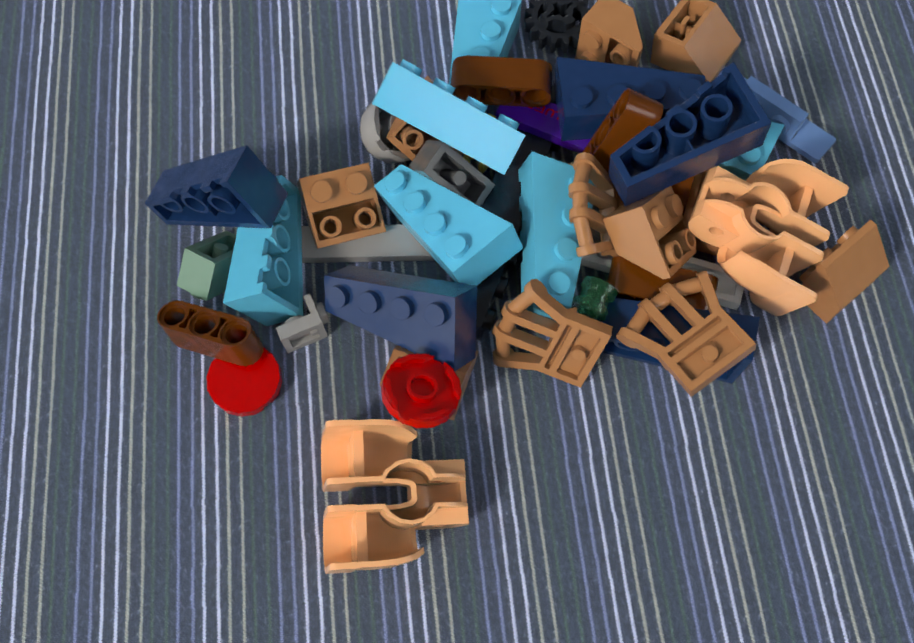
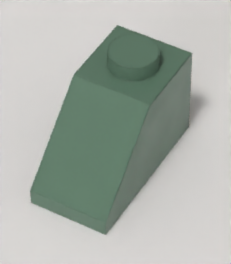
M224 231L186 247L177 286L190 292L194 298L205 301L225 292L236 235L229 231Z

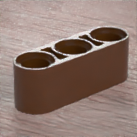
M460 56L452 64L450 85L456 88L452 95L463 101H466L467 97L470 96L485 105L542 107L551 100L553 69L549 62L540 59Z
M627 88L618 98L583 152L594 155L609 174L610 155L649 125L654 126L658 123L663 114V104Z
M616 256L612 258L605 295L619 296L635 301H642L645 298L650 300L660 293L659 288L664 284H674L694 278L697 271L680 268L671 278L662 279L629 260ZM708 274L716 293L719 279ZM701 292L684 296L693 308L709 310Z
M178 300L165 304L157 314L159 325L174 345L240 366L255 363L263 354L262 342L249 321L242 317Z

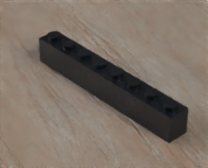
M552 85L550 102L556 104L554 85ZM517 128V131L526 136L505 175L496 171L492 181L495 186L485 199L482 208L513 224L520 239L522 212L519 211L521 182H519L518 170L531 152L551 158L553 151L559 153L561 146ZM520 251L477 285V340H481L485 329L491 331L497 315V310L493 309L497 298L503 299L509 283V278H506L505 275L508 267L515 268Z

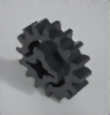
M530 0L529 8L525 9L524 31L529 33V41L539 40V49H543L546 45L550 46V53H554L556 48H561L563 53H567L568 46H572L577 50L582 18L590 10L588 8L589 1ZM579 20V25L576 27V21Z

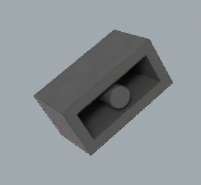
M427 140L408 167L480 207L495 186L493 182L442 141Z

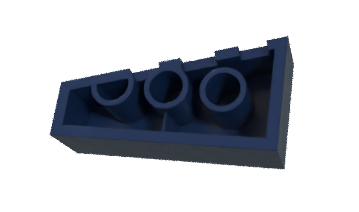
M556 57L553 85L561 141L591 139L618 98L627 88L662 103L664 107L661 119H663L666 112L677 104L679 106L695 94L699 87L706 83L705 75Z
M732 62L723 69L722 74L712 82L707 81L699 87L691 98L680 106L678 104L666 112L665 117L654 126L649 125L610 155L609 177L624 205H630L762 146L771 126V121L739 69Z
M248 145L164 170L145 204L167 225L271 228L288 193L278 182L277 177L265 167Z
M350 265L324 275L325 311L415 354L426 353L435 356L434 360L442 364L445 361L454 371H457L476 358L477 286Z
M600 296L594 319L613 326L612 336L602 353L663 367L658 359L637 348H630L624 345L616 337L621 327H627L638 310V303L641 301L627 300L619 296ZM668 305L660 311L681 335L692 328L673 306ZM694 308L704 319L710 315L709 310ZM727 313L756 343L760 317ZM648 321L641 335L664 347L671 344L658 328ZM754 351L715 380L732 384L753 361Z

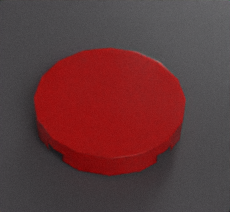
M264 347L260 359L251 365L240 366L216 358L211 362L206 376L207 391L213 402L226 413L240 417L256 415L265 410L264 407L268 406L270 402L273 403L278 397L282 385L281 368L273 354Z
M426 353L408 354L396 359L386 371L381 385L382 402L389 414L402 424L415 428H433L447 422L456 412L462 390L459 377L454 369L445 361L442 364L434 360L435 356Z

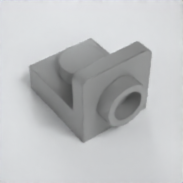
M310 293L303 296L310 314L293 316L287 319L283 325L276 327L279 338L287 353L328 337L324 328V324L330 322L322 302L314 304Z

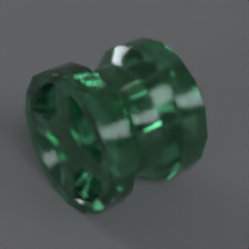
M586 276L581 283L582 291L580 295L575 296L573 299L572 308L576 307L578 313L598 321H605L609 313L607 306L610 302L615 301L618 291L613 285L600 278Z

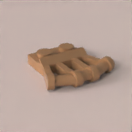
M586 152L576 155L573 163L575 170L573 183L568 186L569 197L573 199V208L569 210V221L574 224L579 247L576 248L577 257L601 253V256H619L615 252L603 218L624 203L614 187L608 172L596 157ZM589 179L594 183L595 186L588 183ZM588 202L598 207L600 213L588 208ZM591 228L600 232L601 242L594 243Z
M706 270L697 272L694 278L674 284L666 283L659 288L660 293L650 300L645 298L638 303V310L627 327H621L616 335L617 339L630 348H637L658 359L664 369L671 373L691 397L756 350V343L721 308ZM701 292L710 315L704 319L688 303L684 296ZM668 305L673 306L692 326L683 335L660 312ZM648 321L652 322L671 344L664 347L641 335Z
M532 279L524 286V291L515 299L505 302L501 310L503 317L496 321L492 329L496 337L493 363L498 367L536 370L581 388L611 338L613 326L577 313L576 307L565 308L547 292L546 287L541 281ZM535 303L555 321L526 309ZM517 324L550 337V339L547 341L516 329L515 325ZM510 344L532 353L514 352Z

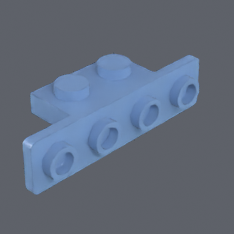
M750 76L749 79L744 78L770 121L784 124L778 139L811 162L818 163L835 143L836 138L806 119L809 113L753 76Z

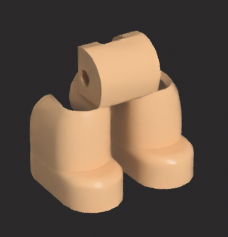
M779 159L766 163L753 172L746 181L720 166H715L709 169L705 175L688 222L689 230L701 241L719 247L717 262L730 278L750 291V300L753 304L774 316H782L816 302L817 293L788 277L823 260L824 252L815 246L827 241L830 237V231L807 219V217L846 196L849 187L816 167L795 159ZM759 223L763 224L764 226H766V227H768V228H770V229H769V230L765 229V228L762 227Z
M385 419L326 421L321 437V480L323 492L349 491L354 487L403 486L407 487L408 502L385 505L384 503L327 506L323 515L325 574L392 568L410 563L425 553L424 547L417 548L416 530L444 529L469 525L464 459L426 461L412 459V443L417 438L418 432L413 427L402 424L399 421Z

